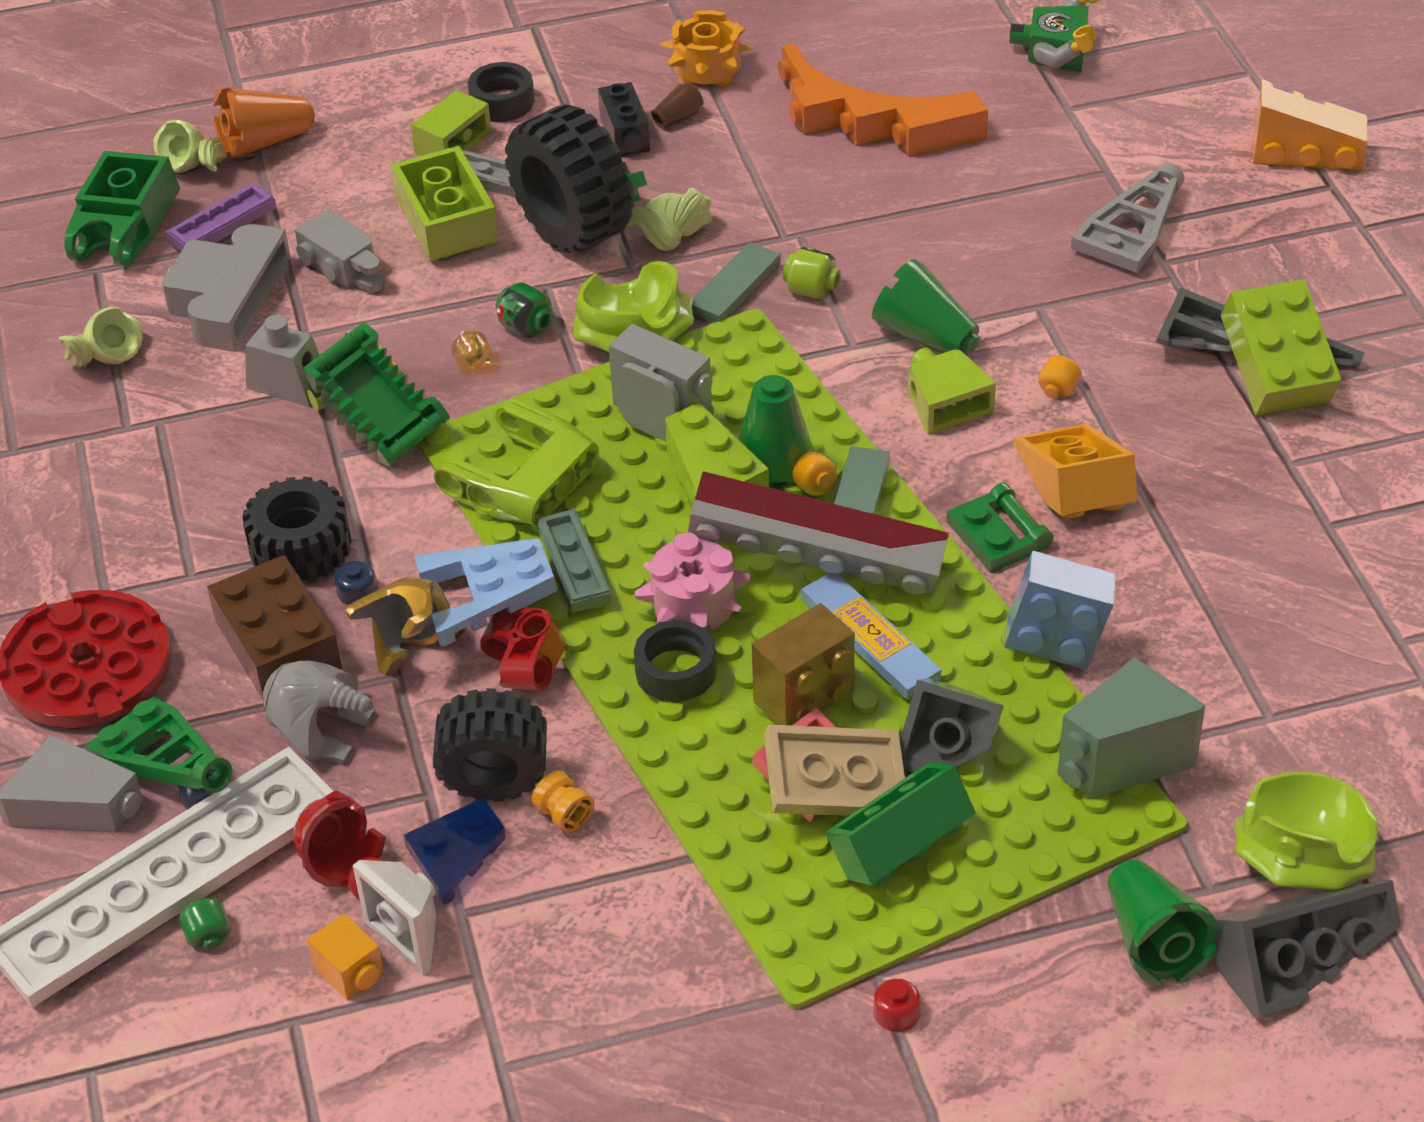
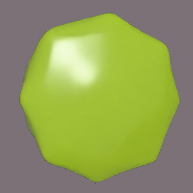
M655 261L642 267L637 279L624 284L606 283L599 274L594 273L584 282L578 292L573 322V336L578 342L609 352V345L631 324H635L673 341L693 324V298L691 295L678 289V273L674 266L667 262Z
M1299 771L1281 773L1261 779L1257 782L1249 796L1245 812L1234 822L1235 853L1277 886L1338 891L1372 877L1376 871L1375 845L1378 838V823L1372 807L1358 790L1334 777L1320 773Z

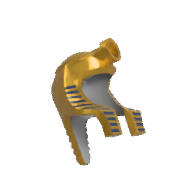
M404 577L395 580L345 607L346 614L351 620L372 618L378 671L384 676L396 673L406 658L407 649L400 648L401 643L429 645L438 641L431 615L450 609L448 600L437 583L417 577ZM467 627L454 633L456 641L449 645L456 643L463 636Z

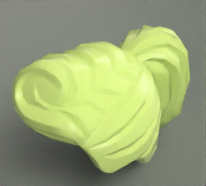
M183 120L167 121L159 129L153 140L156 156L169 157L175 173L187 172L199 164L216 172V165L222 163V160L228 157L226 145L222 143V140L217 139V137L205 139L197 127Z
M689 188L685 194L664 193L650 200L645 205L646 208L639 207L633 209L632 216L626 227L638 226L646 238L658 250H673L681 243L682 236L689 237L699 231L700 228L712 222L713 217L709 205L713 200L702 195L695 188Z
M108 307L96 312L89 319L83 334H78L77 336L64 335L58 339L60 343L66 346L64 359L69 361L73 367L75 365L79 368L82 366L87 367L88 363H91L92 358L101 363L113 365L126 362L137 354L143 342V330L140 322L129 313L121 312L119 307Z

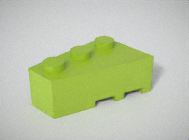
M699 402L665 418L667 454L680 485L684 487L691 510L703 471L769 487V469Z

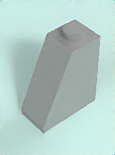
M50 735L0 789V814L3 823L10 827L117 832L128 818L133 817L137 813L143 802L135 772L53 735Z

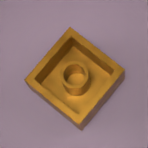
M819 603L752 643L753 702L777 725L789 726L798 722L815 708L822 712L835 703L843 702L854 692L855 633L826 606Z

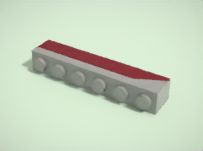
M705 471L701 475L688 528V533H693L698 538L735 545L748 553L763 552L778 556L781 560L788 563L803 562L819 566L820 569L828 573L839 574L842 572L858 576L871 584L886 583L901 587L904 591L911 594L926 593L933 595L949 535L948 532Z

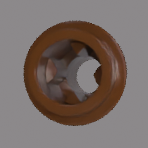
M690 82L684 85L678 84L651 111L652 119L658 127L663 129L666 126L699 113V108L704 104L703 97L694 84Z

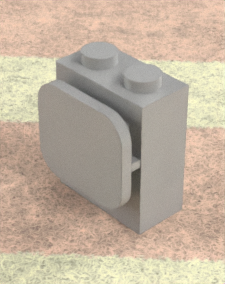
M631 324L609 345L613 405L620 408L623 418L631 426L666 441V417L696 402H699L712 415L714 414L711 392L713 378L711 376L710 357L635 324Z

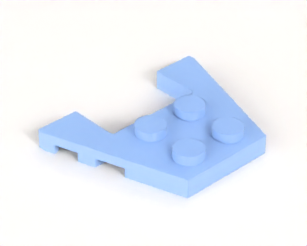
M539 538L414 556L420 578L439 583L465 575L474 600L473 602L431 615L441 647L456 641L454 633L468 626H471L474 632L487 626L486 618L507 608L509 613H513L558 591L554 575Z

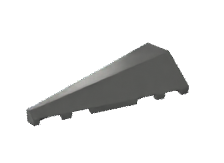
M1180 287L1155 343L1233 352L1221 318L1225 305ZM1326 337L1336 364L1359 367L1365 352Z

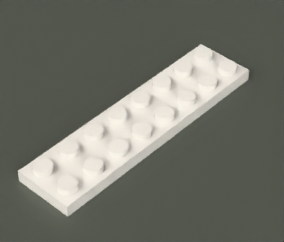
M288 746L229 783L222 791L208 796L0 926V970L32 1008L181 913L189 904L206 897L291 842L294 837L295 823L300 813L309 803L324 798L333 790Z

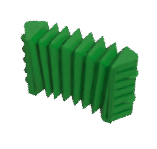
M362 322L351 332L345 333L342 339L322 354H318L317 358L302 368L312 389L316 394L321 393L322 403L328 402L329 414L336 413L337 426L346 425L347 436L356 434V445L367 443L368 454L377 451L380 465L384 464L389 467L396 459H400L403 455H408V451L414 448V445L419 444L424 437L426 438L431 433L434 434L436 429L441 426V423H445L450 419L448 412L435 396L424 399L425 389L415 392V382L407 384V374L398 376V365L392 366V355L387 356V348H379V334L365 322Z

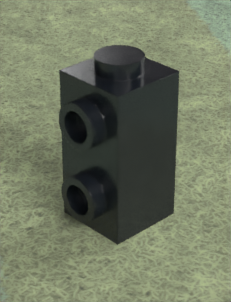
M632 82L615 83L598 88L600 118L603 126L610 133L613 143L617 144L620 150L619 155L625 156L650 151L649 122Z

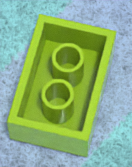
M460 146L391 164L396 200L429 261L446 258L450 255L499 242L495 206Z
M1301 279L1230 292L1221 318L1255 416L1330 403L1342 379L1306 280Z

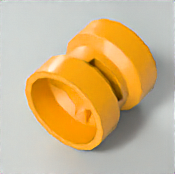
M558 770L546 775L537 784L532 795V804L544 815H552V822L565 833H571L582 827L590 818L595 806L594 799L581 788L575 789L574 781L563 771Z

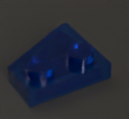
M484 797L403 835L406 848L423 874L432 883L435 892L444 905L450 903L456 897L455 888L467 875L473 877L482 867L485 857L494 853L506 839L505 827Z

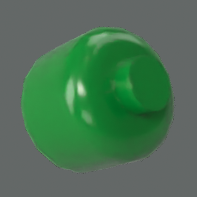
M206 898L195 901L185 907L179 916L185 939L190 946L195 948L215 949L222 944L221 940L225 939L231 931L230 921L224 904L218 899Z

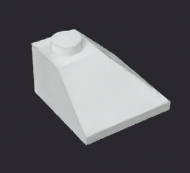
M359 860L353 865L364 922L424 976L431 970L436 925V911L433 899L435 889L432 883L424 874H415L402 862Z

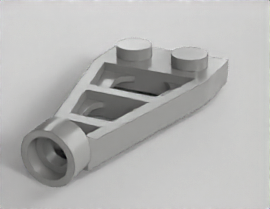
M1164 163L1157 171H1153L1094 212L1072 236L1071 249L1138 273L1156 249L1173 197L1185 180L1182 170L1174 164ZM1143 196L1159 203L1155 210H1152L1134 202ZM1124 216L1145 225L1142 233L1136 234L1114 226L1111 223Z

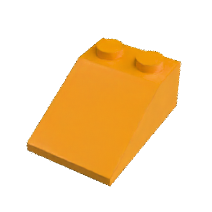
M1089 424L1013 437L1014 446L1045 504L1062 517L1077 518L1085 515V511L1098 508L1105 511L1118 510L1123 507L1124 503L1137 501L1135 454Z

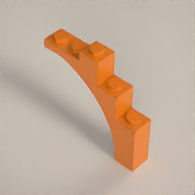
M795 43L782 46V60L778 61V71L781 80L787 81L790 86L792 102L788 103L789 116L793 123L798 124L804 135L841 127L845 134H849L856 146L893 138L897 145L900 144L908 157L987 139L988 109L975 90L934 97H907L875 93L844 84L818 71L806 62Z

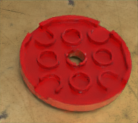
M112 590L79 591L70 593L72 597L70 600L50 607L45 602L23 616L8 632L0 647V682L4 694L11 705L18 712L36 722L55 727L80 729L116 719L132 711L140 702L148 700L161 685L168 672L171 662V644L168 632L160 619L159 613L148 603L133 595ZM88 654L96 655V657L80 661L79 665L76 664L75 660L77 658L85 657Z

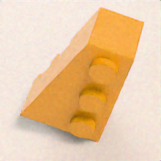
M1262 80L1254 132L1253 164L1363 170L1368 142L1367 115L1326 101L1322 105L1305 99L1303 93L1293 90L1292 94L1275 89L1272 87V83Z

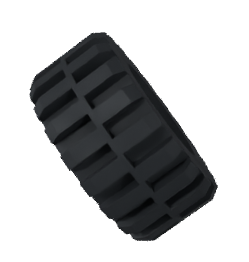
M567 104L554 107L517 125L512 130L505 146V153L507 154L505 165L506 169L509 170L510 176L508 180L510 186L514 188L515 199L518 205L522 206L525 212L524 216L528 222L535 226V231L539 236L545 237L547 243L554 248H559V251L581 253L625 229L630 221L634 207V198L631 196L633 186L632 181L628 179L627 173L629 170L626 162L622 161L619 155L620 150L617 144L613 143L609 138L610 134L606 128L600 126L597 123L598 119L592 114L585 113L584 109Z

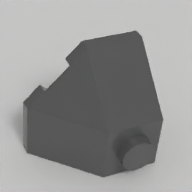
M933 679L917 680L900 739L904 769L915 772L929 762L955 765L957 768L992 749L1004 705L972 691Z

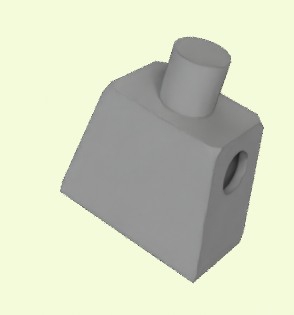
M276 314L267 317L263 325L247 342L245 347L246 388L310 407L312 404L308 398L307 390L312 388L302 368L317 358L319 354L314 338L308 333L288 328L287 319L283 315Z

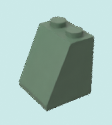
M1134 657L1063 715L1058 775L1069 786L1078 788L1090 798H1095L1191 769L1197 764L1205 704Z

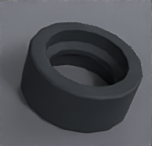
M489 63L475 70L467 82L469 95L488 103L490 121L504 122L515 120L529 112L535 102L531 73L525 67L516 63ZM497 89L515 90L508 94H488V92Z
M665 621L647 628L637 639L633 651L637 683L646 694L661 701L682 702L692 700L704 694L714 683L717 672L716 649L713 638L704 628L687 621ZM674 650L687 651L700 658V661L695 666L678 672L662 671L650 663L656 656Z

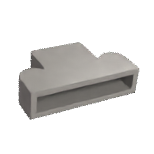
M248 224L237 228L232 233V245L200 240H189L174 264L169 266L167 275L162 281V287L168 313L190 318L196 343L204 347L236 351L291 258L286 229Z

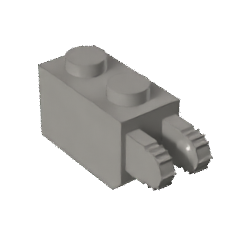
M327 209L295 229L298 245L296 251L299 258L305 264L311 265L322 272L329 280L336 281L346 289L356 285L368 293L381 291L383 286H385L383 277H381V274L378 275L382 265L381 260L374 254L372 236L333 211Z

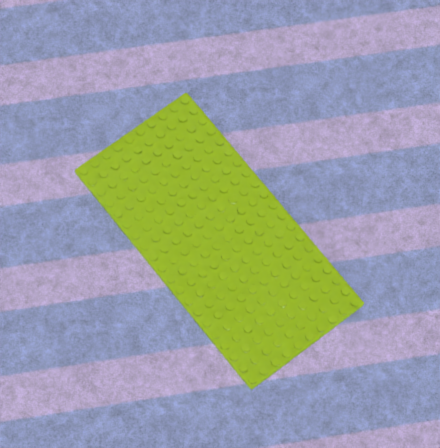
M754 308L720 322L718 321L680 335L673 340V342L710 357L711 376L713 378L711 387L712 406L714 407L713 416L737 439L740 435L751 392L756 381L769 375H778L788 379L793 384L814 451L823 454L835 464L838 477L833 489L822 496H812L796 484L787 486V481L774 483L773 489L834 504L850 447L878 450L762 310ZM610 361L512 398L568 421L599 446V457L594 469L550 515L572 509L576 510L611 591L612 603L571 613L538 533L537 526L497 519L452 498L483 546L540 539L558 591L524 608L545 609L554 620L567 644L559 661L790 1009L798 1010L1177 836L1186 830V818L1154 780L1090 798L1078 788L1069 786L1058 775L1063 715L1085 697L1055 661L1004 647L1010 607L950 535H948L933 595L926 593L911 594L904 591L901 587L886 583L871 584L858 576L842 572L838 575L942 670L940 682L972 691L1004 705L992 749L956 768L976 814L964 821L962 829L957 833L939 838L929 845L928 852L913 861H906L894 869V874L889 880L874 886L847 880L825 832L848 816L817 815L815 820L809 823L802 814L773 813L769 781L751 763L754 754L765 746L764 732L767 726L777 725L753 702L752 643L808 611L810 608L801 600V589L827 575L828 572L823 571L819 566L803 562L788 563L775 555L763 552L748 553L735 545L716 542L732 553L734 570L749 574L750 582L735 591L734 599L742 607V610L740 612L733 611L730 618L717 629L710 630V625L706 628V631L714 640L716 649L717 672L714 683L704 694L692 700L682 702L661 701L646 694L637 683L633 651L640 635L647 628L658 623L656 622L657 618L652 604L636 599L635 591L650 582V572L643 566L644 563L651 562L656 552L668 543L673 542L675 536L688 533L691 509L684 487L680 485L667 454L666 441L631 426L623 418L620 408L613 405ZM506 400L441 423V426L436 429L434 434L431 433L426 438L424 437L417 444L434 471L446 460L460 459L507 481L537 449L510 438L497 422L496 411ZM510 415L516 422H518L513 415ZM889 464L876 514L946 532ZM674 650L656 656L650 663L662 671L678 672L695 666L700 661V658L687 651ZM855 651L854 692L843 702L835 703L821 713L836 728L898 730L900 740L912 697L907 700ZM904 769L905 778L914 773Z

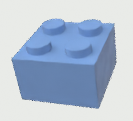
M1032 550L1008 614L1004 647L1087 670L1114 605L1116 574Z

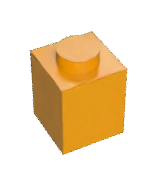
M345 913L307 939L313 968L347 1001L360 991L372 987L378 978L384 975L379 946Z

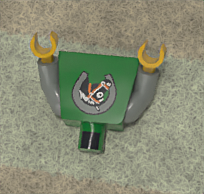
M1068 0L1060 6L1036 7L1033 9L1031 25L1011 23L1009 44L1029 45L1028 61L1031 64L1047 66L1052 69L1059 68L1082 72L1084 53L1091 51L1093 42L1097 38L1092 27L1088 25L1089 6H1086V3L1095 4L1100 0Z

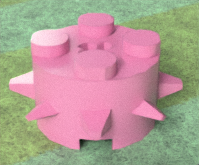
M690 532L678 534L673 542L668 543L656 552L651 562H645L643 565L650 572V582L635 591V598L652 604L657 623L680 620L692 622L705 630L710 625V630H714L725 623L733 611L740 612L742 610V607L734 599L735 591L750 582V575L735 571L732 553L716 542L698 538Z

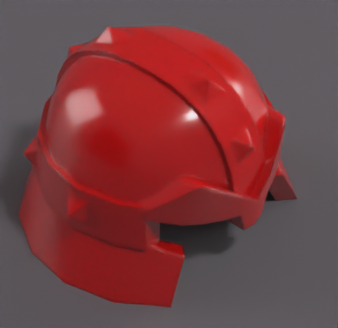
M333 791L324 798L309 803L300 813L295 823L292 841L295 844L298 856L302 859L303 868L306 869L314 881L326 887H344L348 885V874L351 867L358 860L365 857H381L386 837L374 828L369 829L366 835L367 818L365 809L351 797L339 791Z

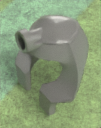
M310 660L288 662L281 665L270 675L263 692V704L267 722L276 726L296 746L305 759L329 761L343 766L352 753L353 746L326 735H321L316 721L318 710L325 706L337 707L339 717L367 728L375 714L373 701L368 696L357 692L359 682L357 677L329 664Z

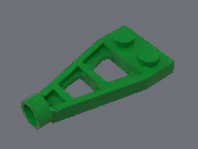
M155 697L137 704L132 712L115 724L102 729L96 738L84 745L88 752L135 772L137 777L199 790L203 788L211 793H217L225 789L230 783L233 774L230 762L215 754L177 708ZM169 733L172 736L171 740L149 756L139 754L165 734ZM189 750L194 753L179 765H170ZM212 770L214 774L206 779L207 771Z

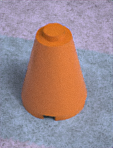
M231 87L218 88L214 96L213 106L220 105V116H214L217 139L222 140V143L226 145V152H230L228 155L230 159L238 158L308 132L311 124L315 122L314 108L304 97Z

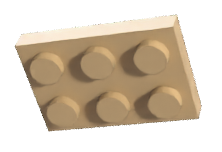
M768 725L764 732L773 813L850 816L905 779L898 730Z

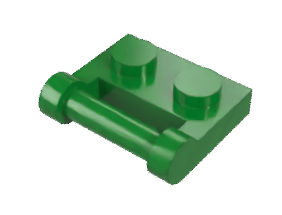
M1005 482L995 485L986 495L947 510V523L990 573L1029 557L1032 550L1041 552L1047 549L1054 539L1051 531L1045 525H1039L1016 500L1015 491ZM1004 509L1027 536L1019 539L996 511Z

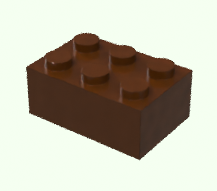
M285 555L207 586L215 621L262 699L264 688L270 675L281 665L288 662L310 660L342 669L336 634Z

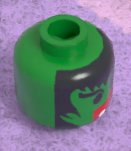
M519 282L508 286L501 291L496 300L497 318L500 324L522 337L530 338L546 330L552 321V303L549 296L529 284Z

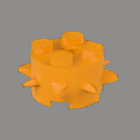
M712 10L692 12L693 18L684 22L678 19L672 27V41L660 43V46L673 49V55L667 64L670 67H674L675 72L678 74V80L683 84L690 82L692 84H714L719 87L732 83V76L737 74L741 66V52L753 50L751 46L740 44V37L745 32V28L739 26L737 21L735 23L728 21L727 14Z

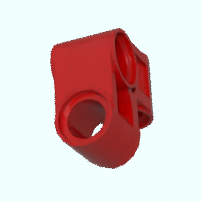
M507 608L493 614L480 640V649L489 657L501 661L499 685L502 688L545 691L549 687L555 668L567 645L564 636L550 614L542 608H521L513 613H509Z

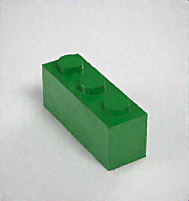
M929 762L825 833L847 880L874 886L889 880L894 874L893 870L904 862L913 861L928 852V846L939 838L957 833L962 829V823L976 814V811L955 765Z

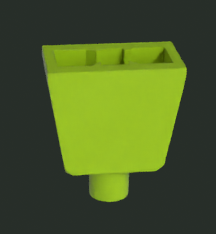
M925 347L919 349L913 355L912 364L909 367L908 392L927 434L994 413L995 381L962 351L954 349L935 355L930 348Z

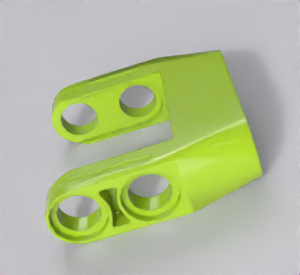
M511 398L507 399L497 409L495 415L497 422L510 438L537 449L507 481L463 460L450 459L446 460L434 472L433 477L438 488L451 498L497 519L537 526V518L549 516L591 473L599 457V446L568 421L520 400ZM510 415H513L518 422H516Z

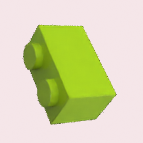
M459 90L452 92L411 124L414 153L423 156L460 146L461 150L468 151L491 133L488 103Z

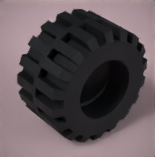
M290 477L286 478L287 481L278 482L277 480L269 483L270 487L259 489L255 492L256 498L248 500L246 503L247 509L243 510L242 515L248 550L254 567L285 555L301 581L308 580L312 582L316 581L320 575L326 577L333 573L332 568L340 567L345 562L344 556H349L351 550L350 543H352L343 496H340L339 491L334 486L328 487V482L321 479L315 482L312 477H303L302 479Z
M486 688V691L481 692L477 689L467 691L465 696L458 694L451 698V703H445L440 708V714H437L433 751L435 776L439 781H444L443 786L449 791L456 790L458 791L457 795L464 798L473 797L475 801L485 802V800H494V802L504 801V798L515 799L521 797L522 792L529 793L535 789V783H539L543 779L544 771H546V717L542 716V710L538 705H531L530 699L525 696L517 697L515 692L512 691L499 692L493 688Z

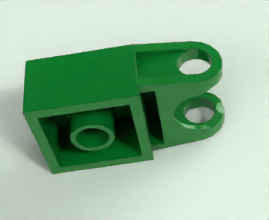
M104 151L75 197L77 205L64 237L65 252L70 260L83 261L97 249L110 246V255L117 266H128L136 259L154 236L180 191V186L169 157ZM77 236H78L79 243H78L77 248H76V239H77Z

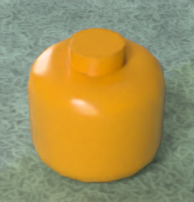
M1054 355L1045 362L1038 375V384L1044 390V393L1051 398H1057L1058 396L1070 397L1082 377V371L1079 365L1072 359L1062 355Z
M809 451L798 459L792 475L796 485L812 496H822L833 489L837 482L838 472L835 464L826 456L816 451Z

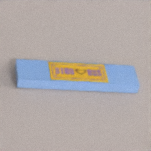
M828 573L801 589V600L810 609L822 603L855 633V651L907 700L913 696L917 680H941L942 670L840 575Z

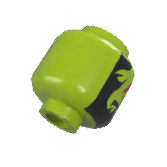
M802 247L795 254H789L783 269V280L787 282L790 292L816 300L824 299L830 290L835 291L841 279V270L836 268V260L832 254L808 247Z

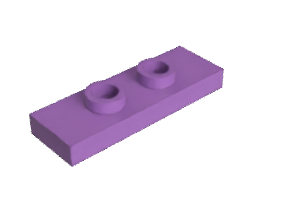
M251 183L167 230L168 242L180 251L183 250L189 240L217 243L232 234L237 228L248 225L276 209L275 198L256 184Z

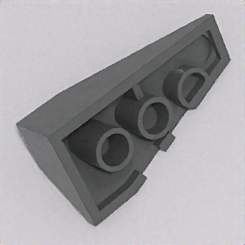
M1393 880L1372 882L1338 891H1329L1246 908L1217 916L1215 919L1220 926V934L1216 931L1214 942L1218 948L1214 957L1217 968L1253 1016L1261 1017L1298 1006L1309 997L1308 992L1322 981H1331L1340 974L1339 968L1356 955L1366 954L1401 927Z

